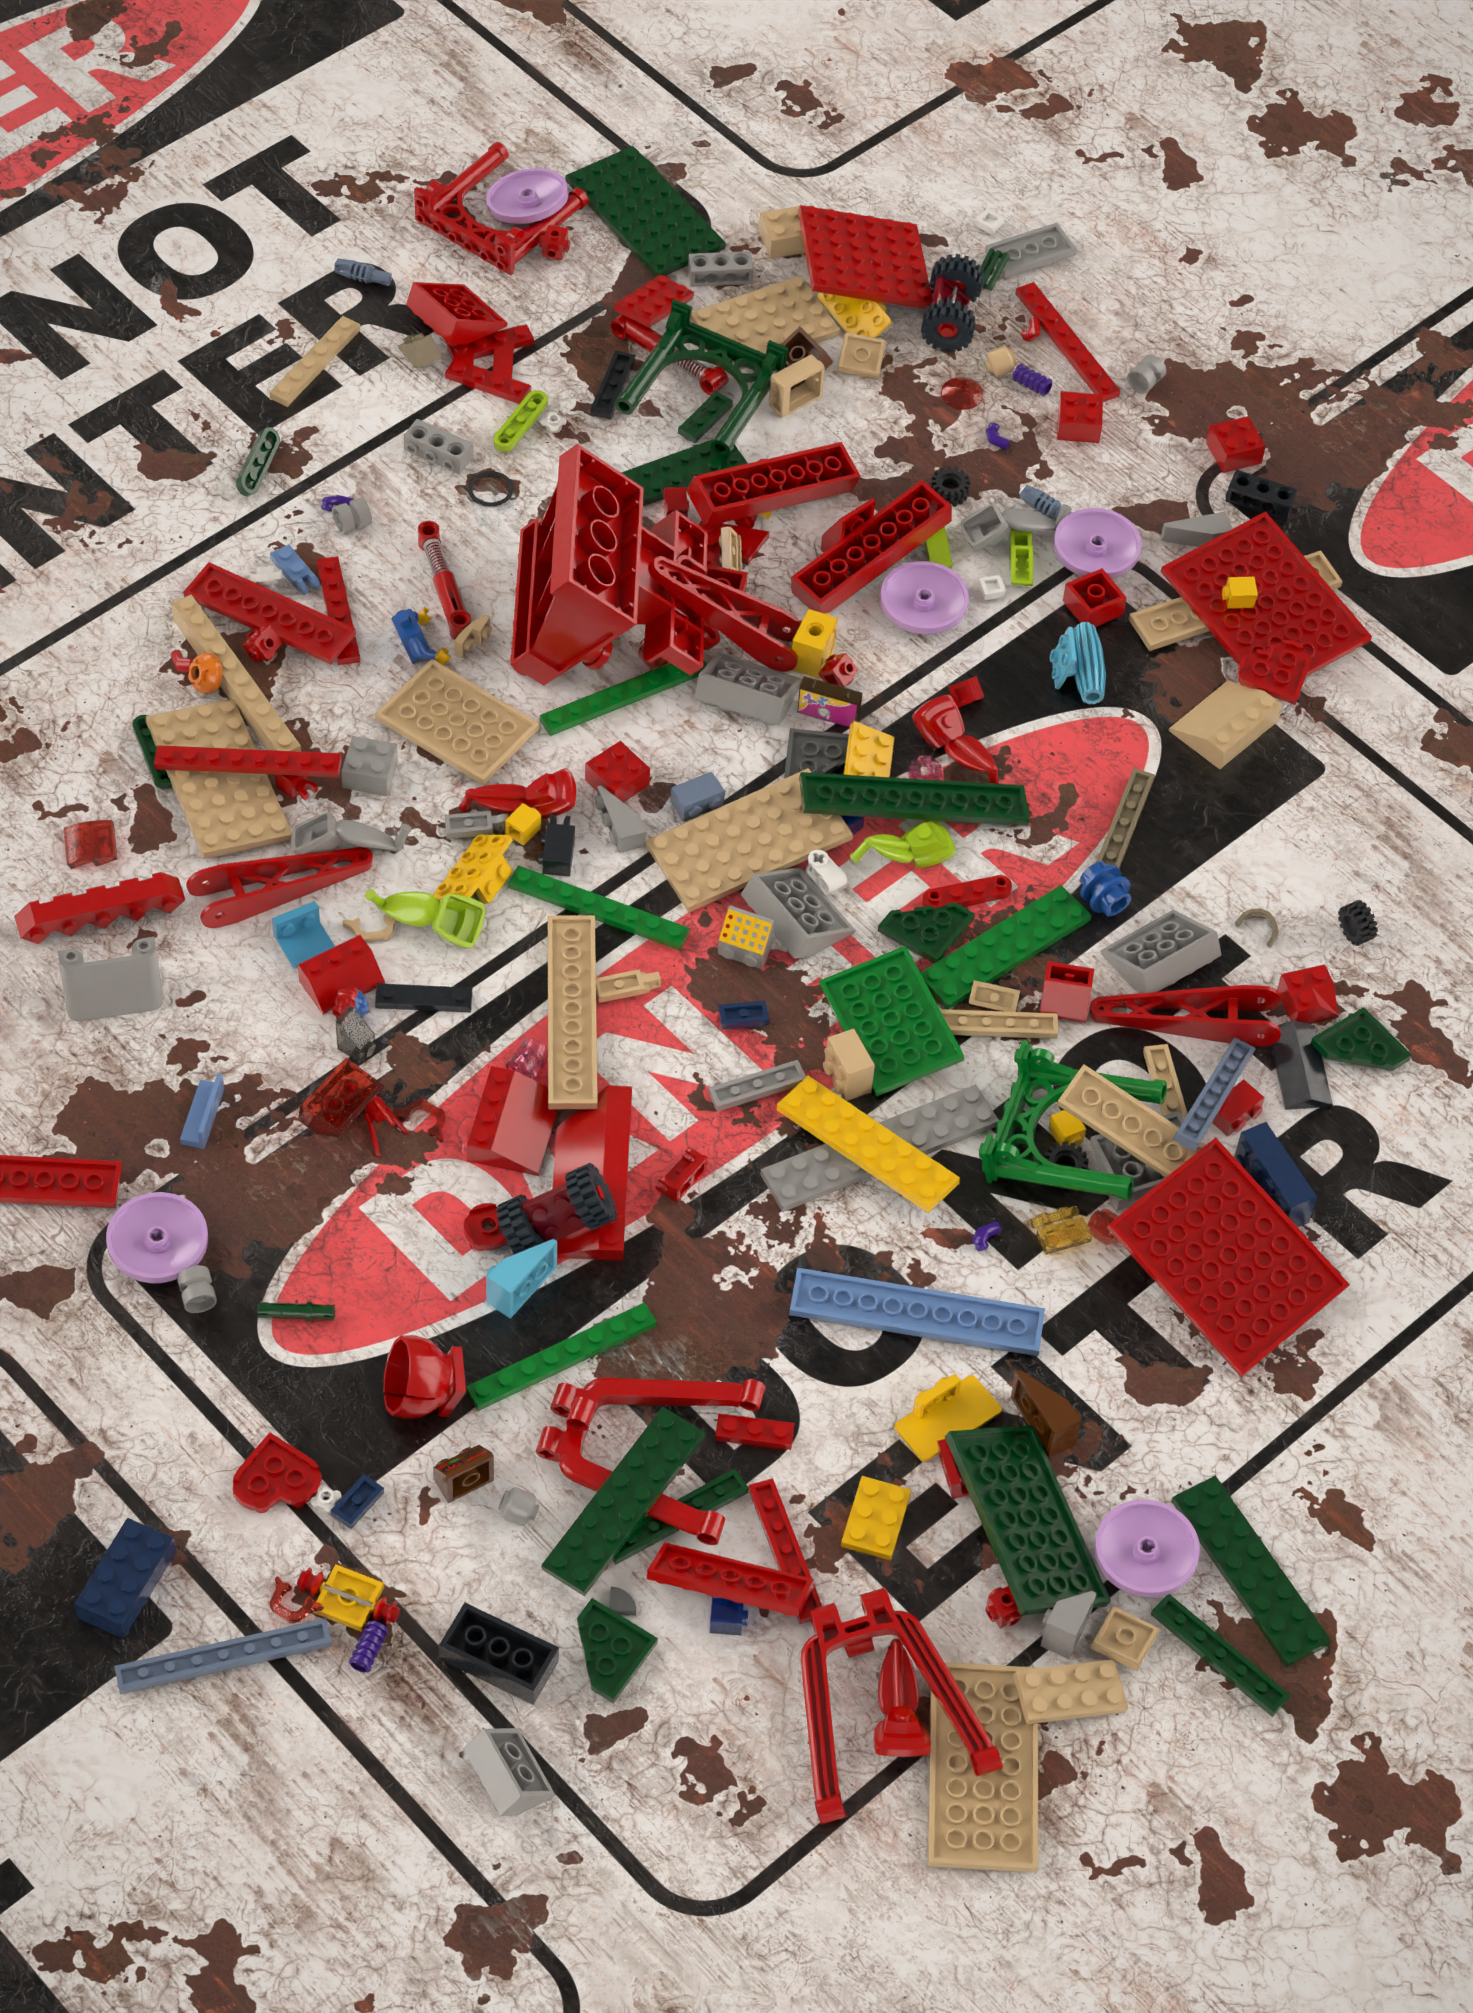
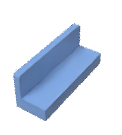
M218 1073L215 1082L200 1079L180 1137L181 1145L205 1149L224 1092L223 1074Z

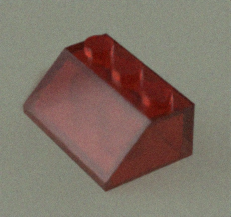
M345 1058L300 1106L298 1121L318 1135L339 1137L382 1091L384 1085L348 1058Z

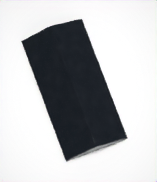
M1296 1020L1278 1025L1281 1029V1038L1278 1042L1272 1044L1271 1048L1285 1110L1332 1107L1333 1103L1322 1055L1310 1044L1312 1037L1317 1035L1315 1025Z

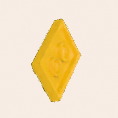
M854 721L850 725L844 775L890 777L894 737Z
M862 1476L841 1541V1547L891 1561L912 1490Z

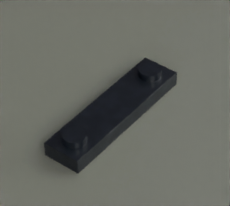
M615 350L590 408V415L611 420L616 408L614 401L623 392L635 363L636 355Z
M377 983L375 1008L471 1013L473 990L469 987Z

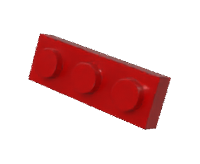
M718 1413L715 1441L791 1450L794 1423Z

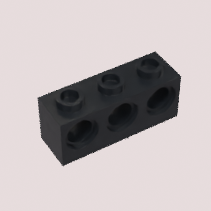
M1236 469L1228 486L1225 501L1259 513L1266 511L1271 517L1287 521L1294 506L1298 489Z

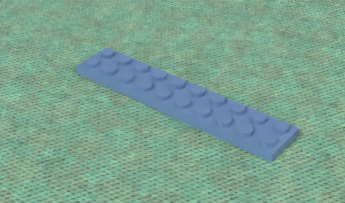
M797 1268L789 1315L1038 1356L1045 1308Z

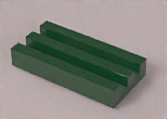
M992 248L989 249L981 265V271L983 270L984 273L983 289L993 290L1010 258L1007 252L1003 254L999 250L996 252ZM999 258H1000V261H999V263H998L996 269H994V267L996 266V264H997V262H998V260H999Z

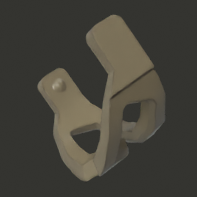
M1261 908L1243 912L1235 922V925L1238 927L1244 920L1257 917L1269 920L1273 926V935L1266 945L1271 948L1278 939L1279 934L1275 917L1269 911Z

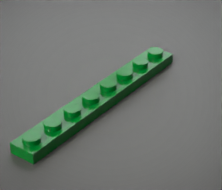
M703 659V668L692 675L685 673L672 663L666 664L540 715V722L548 734L553 736L697 678L699 673L707 666V663Z
M519 865L508 882V888L584 916H595L597 921L681 951L690 934L689 927Z
M642 1303L466 1386V1392L476 1409L480 1411L656 1327L657 1321L646 1304Z

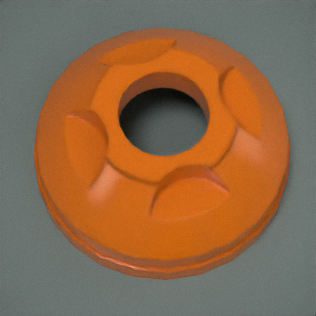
M201 653L190 664L188 678L199 693L213 694L218 690L223 677L221 662L213 653ZM198 668H199V672H200V673H199V677H197V670H198Z

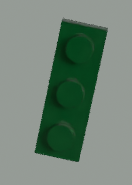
M715 391L678 428V434L696 443L733 407V400Z

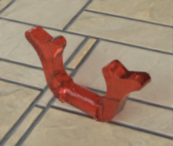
M417 1099L405 1107L393 1109V1114L403 1117L405 1122L409 1121L411 1114L415 1110H424L436 1117L437 1122L428 1129V1135L435 1136L440 1143L444 1141L442 1128L445 1124L446 1116L443 1109L436 1107L426 1099Z
M275 1577L276 1588L270 1600V1608L287 1622L292 1624L298 1623L310 1613L324 1609L321 1603L314 1602L308 1596L304 1605L298 1611H290L281 1605V1599L287 1592L292 1590V1586L289 1583H283L280 1577Z

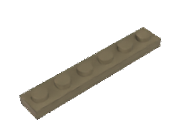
M1133 768L1096 863L1103 861L1107 866L1115 865L1120 868L1153 784L1155 774Z

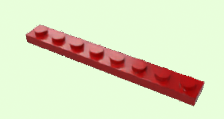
M1035 282L1016 288V296L1031 315L1039 319L1042 329L1092 392L1103 395V402L1119 397L1120 389Z
M157 745L154 766L158 770L339 777L342 757L341 753Z

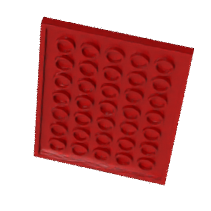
M1266 511L1161 567L1160 572L1237 664H1239L1244 654L1256 652L1257 649L1268 651L1272 644L1282 643L1283 640H1292L1303 645V650L1311 658L1307 677L1369 643L1372 639L1371 634ZM1228 577H1255L1258 596L1254 608H1227V602L1222 597V588L1226 586Z
M1216 1137L1107 1226V1229L1240 1377H1243L1350 1286L1345 1278Z

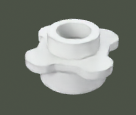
M550 412L545 419L541 420V425L545 426L546 431L549 433H558L562 430V425H566V419L561 418L556 412Z
M320 1485L316 1496L311 1498V1505L317 1507L321 1512L331 1513L330 1510L341 1499V1493L338 1490L328 1489L327 1485Z

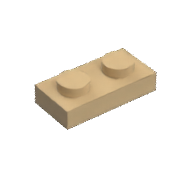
M974 980L969 1004L1004 1012H1016L1020 990Z

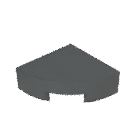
M611 1587L610 1609L619 1615H636V1605L630 1594L623 1589Z

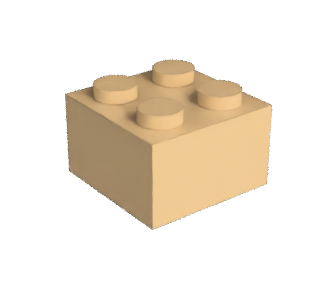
M799 206L760 212L759 233L770 259L805 253L798 216Z
M855 1029L828 1037L827 1047L824 1050L825 1062H823V1068L825 1073L833 1079V1085L837 1094H841L844 1100L849 1101L871 1093L875 1065Z

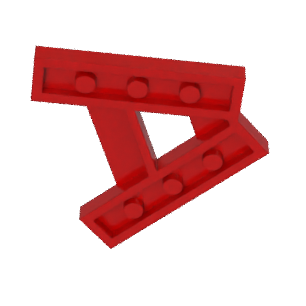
M524 324L496 331L467 345L457 344V346H451L447 344V350L452 362L445 371V378L520 404L528 393L531 392V385L512 379L514 349L534 344V337L528 325ZM494 354L493 372L474 365V359Z

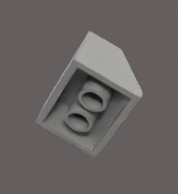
M518 1728L483 1729L463 1748L468 1756L469 1763L474 1767L481 1780V1785L488 1792L493 1801V1806L500 1816L519 1815L555 1796Z

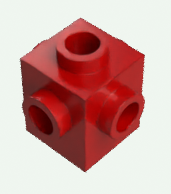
M548 224L545 235H541L539 247L542 248V257L563 260L565 252L568 253L570 249V240H568L569 228Z
M268 625L251 631L246 636L247 640L242 647L247 652L248 657L254 660L255 663L264 660L268 662L275 657V651L283 641L273 628Z
M847 653L833 654L825 660L826 664L819 671L818 675L824 682L846 687L854 680L853 677L859 669Z
M1009 1586L1003 1589L998 1587L989 1594L985 1611L988 1618L992 1622H996L1000 1629L1006 1625L1013 1626L1025 1616L1020 1614Z

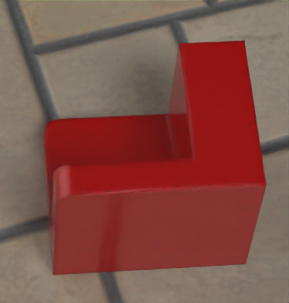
M977 676L948 687L957 707L984 698Z

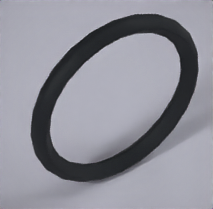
M496 471L481 472L475 475L468 484V493L473 501L489 507L504 504L511 498L514 491L512 481L503 473ZM483 476H498L508 483L509 493L500 501L485 502L474 495L472 491L474 482Z

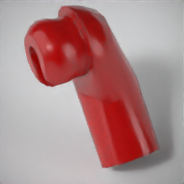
M1037 317L1030 318V328L1026 327V331L1024 329L1021 331L1022 339L1026 342L1033 341L1041 334L1040 323Z
M180 650L172 651L170 656L176 670L181 673H189V666L193 659L183 658Z

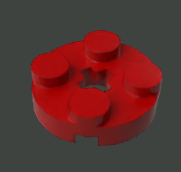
M479 1204L469 1211V1215L464 1220L465 1237L477 1251L496 1250L507 1245V1239L503 1236V1230L498 1223L500 1220L497 1218V1204ZM486 1223H489L490 1226H495L492 1230L483 1229Z

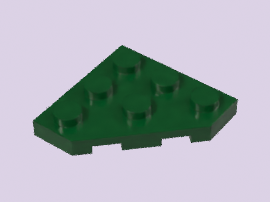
M956 902L947 903L945 907L933 908V905L915 907L912 911L901 912L900 909L891 910L878 925L877 931L902 946L906 945L907 949L935 964L944 957L972 923L975 913Z
M1364 1007L1312 1037L1310 1043L1327 1060L1391 1071L1410 1061L1412 1056Z
M591 1598L577 1617L590 1687L592 1691L614 1704L655 1648L658 1638Z

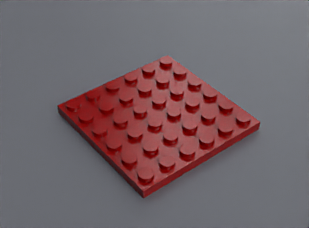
M799 206L798 216L812 291L926 309L928 306L931 307L932 294L917 224L876 218L870 215H858L851 212H840L833 209L816 208L814 206Z

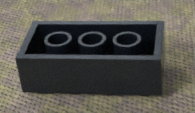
M464 1602L439 1644V1659L534 1705L559 1662V1647Z

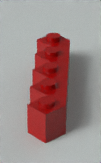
M158 872L152 874V878L141 881L137 877L119 881V886L106 888L105 885L86 889V893L73 896L72 893L54 896L53 901L41 904L39 900L29 902L14 918L20 938L40 944L53 931L72 937L86 923L105 929L120 915L139 921L152 908L171 914L185 901V896L179 878Z

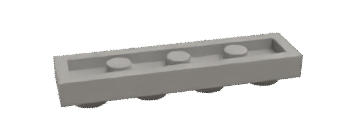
M795 1060L709 1087L708 1094L716 1111L719 1112L795 1088L806 1078V1075L799 1061Z

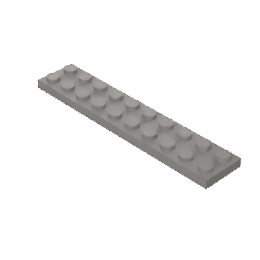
M975 1084L879 1123L927 1155L995 1128L999 1120ZM827 1144L765 1167L760 1172L761 1177L782 1212L873 1176Z

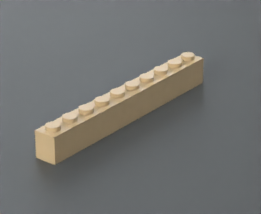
M189 595L173 602V621L197 655L213 653L219 658L223 670L220 687L229 699H233L236 702L241 716L266 750L301 752L299 742L194 597Z

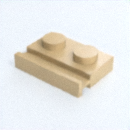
M731 527L721 528V536H719V544L722 549V557L719 560L720 567L742 571L741 536H737V533Z

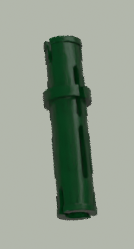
M259 1302L258 1318L306 1319V1322L318 1319L334 1321L335 1304Z

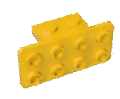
M818 293L817 295L822 305L846 333L877 338L892 324V320L885 313L887 308L882 302L826 293Z
M487 834L476 836L468 849L461 855L456 865L449 871L444 881L436 888L433 896L440 902L441 898L447 894H458L471 898L475 892L483 904H490L513 873L503 856V853L513 841L511 836Z
M953 1374L948 1378H941L930 1390H923L915 1397L913 1412L897 1421L894 1429L922 1462H927L939 1454L937 1441L945 1439L949 1431L978 1429L1000 1415L1002 1407L974 1375H969L960 1380L956 1374Z

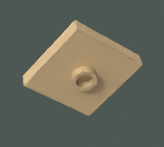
M845 332L837 372L878 380L886 340Z
M1113 1606L1092 1640L1090 1649L1115 1659V1661L1138 1672L1157 1639L1160 1628Z

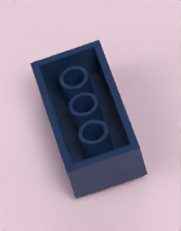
M1264 1122L1242 1131L1234 1158L1297 1227L1308 1224L1317 1196L1268 1123Z
M127 1518L74 1605L77 1618L124 1639L176 1553L174 1538Z

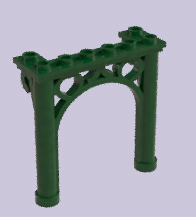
M673 299L665 333L625 391L618 395L614 405L622 414H632L660 372L674 362L698 360L714 364L731 374L738 382L742 391L740 401L711 442V449L714 453L721 457H727L733 450L734 443L769 392L771 375L786 367L789 348L769 340L766 354L740 342L692 323L693 307ZM691 343L698 346L699 349L688 350L684 344ZM678 347V352L672 353L674 348ZM747 367L752 369L754 373H741L739 368ZM754 382L751 388L748 390L747 383Z

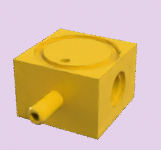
M808 609L793 639L792 650L798 656L797 666L793 669L794 671L820 679L818 673L826 664L825 660L831 656L835 648L838 618L832 617L828 613L823 614Z

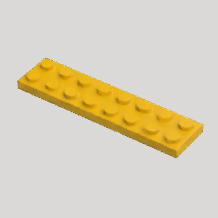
M810 1076L801 1081L777 1104V1111L927 1213L933 1210L959 1184L960 1177Z

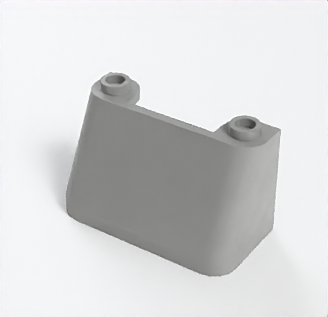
M154 937L135 941L132 945L133 956L84 963L82 953L75 949L57 951L67 1014L71 1020L87 1021L153 1011L162 1006L163 992Z

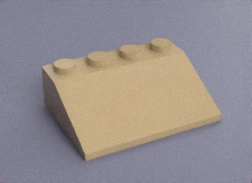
M1226 681L1171 726L1169 732L1217 768L1221 769L1278 722L1282 704L1265 691Z

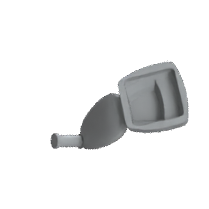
M991 504L964 518L961 521V529L967 542L975 550H979L987 545L993 547L1010 533V528L1026 532L1056 531L1060 521L1072 509L1070 506L1062 504L1060 513L1056 521L1043 514L1019 508H1008L1002 513L997 504Z
M327 812L296 825L292 832L291 845L297 855L331 851L341 844L342 841L363 847L399 852L404 848L403 845L412 828L407 824H401L398 836L394 840L386 833L357 821L340 820L337 822L333 814Z

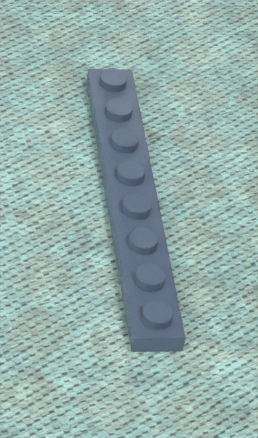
M1234 1037L1173 1138L1174 1141L1193 1151L1197 1149L1256 1048Z
M323 1618L116 1665L114 1668L121 1695L331 1647L332 1641L327 1620Z

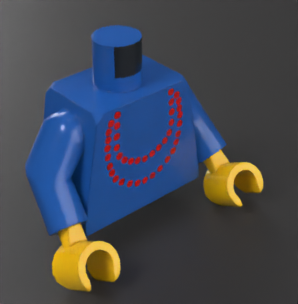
M423 608L419 613L412 611V609L400 610L396 615L392 616L391 620L412 664L423 659H435L442 665L449 661L451 656L447 655L449 651L446 648L442 647L438 653L430 649L419 624L425 625L433 618L427 615L429 612L428 608Z

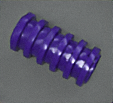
M1024 364L1018 365L1013 372V381H1018L1020 385L1023 384L1024 387H1029L1030 390H1034L1037 394L1040 393L1041 396L1047 395L1052 388V379H1047L1044 375L1041 376V373L1030 370Z
M375 1621L367 1622L366 1629L363 1630L359 1643L356 1644V1650L352 1653L353 1657L349 1659L351 1667L359 1672L368 1673L371 1671V1665L375 1662L374 1658L378 1656V1651L382 1647L381 1644L384 1643L385 1637L388 1635V1629Z

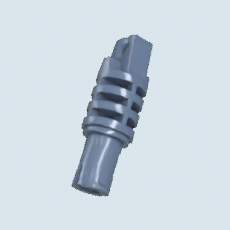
M338 258L334 265L335 273L349 279L353 278L356 281L359 279L360 282L364 281L367 284L376 282L389 286L392 281V273L377 270L373 265H367L366 263L362 264V262Z
M1026 485L1021 491L1020 498L1029 506L1049 518L1057 519L1061 510L1060 501L1029 485Z

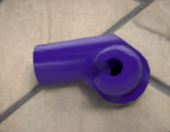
M989 423L985 431L988 442L1007 450L1010 440L999 435L998 430L1000 426L997 423Z
M341 495L327 496L322 499L321 502L323 504L321 508L331 512L333 505L337 506L344 503L349 505L350 501L354 500V498Z
M997 1221L982 1226L975 1231L972 1243L975 1244L977 1251L988 1249L989 1245L986 1241L988 1237L1001 1233Z

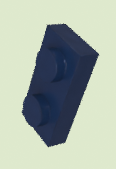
M766 1000L718 1005L721 1030L769 1025Z
M363 1474L330 1510L331 1516L349 1529H352L384 1494V1487Z

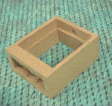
M811 354L771 375L769 406L781 418L822 397L825 371L823 363ZM805 380V383L791 390L792 386Z

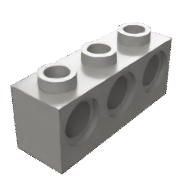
M751 251L689 254L688 272L690 286L752 284L753 262Z
M416 419L404 434L405 451L440 465L449 471L461 474L473 459L472 442L419 419Z

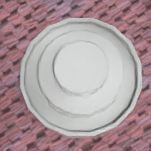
M272 564L256 566V571L249 573L250 581L256 582V584L267 589L274 588V584L278 583V579L283 578L282 569H274Z

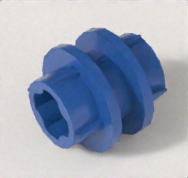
M1102 861L1091 865L1082 873L1080 882L1083 886L1080 894L1085 901L1090 902V907L1094 912H1104L1109 917L1120 913L1129 905L1131 896L1128 892L1131 884L1126 877L1121 876V871L1117 866H1107Z

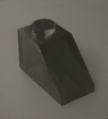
M350 1005L336 1021L337 1049L361 1063L366 1057H370L376 1048L375 1033L357 1010Z

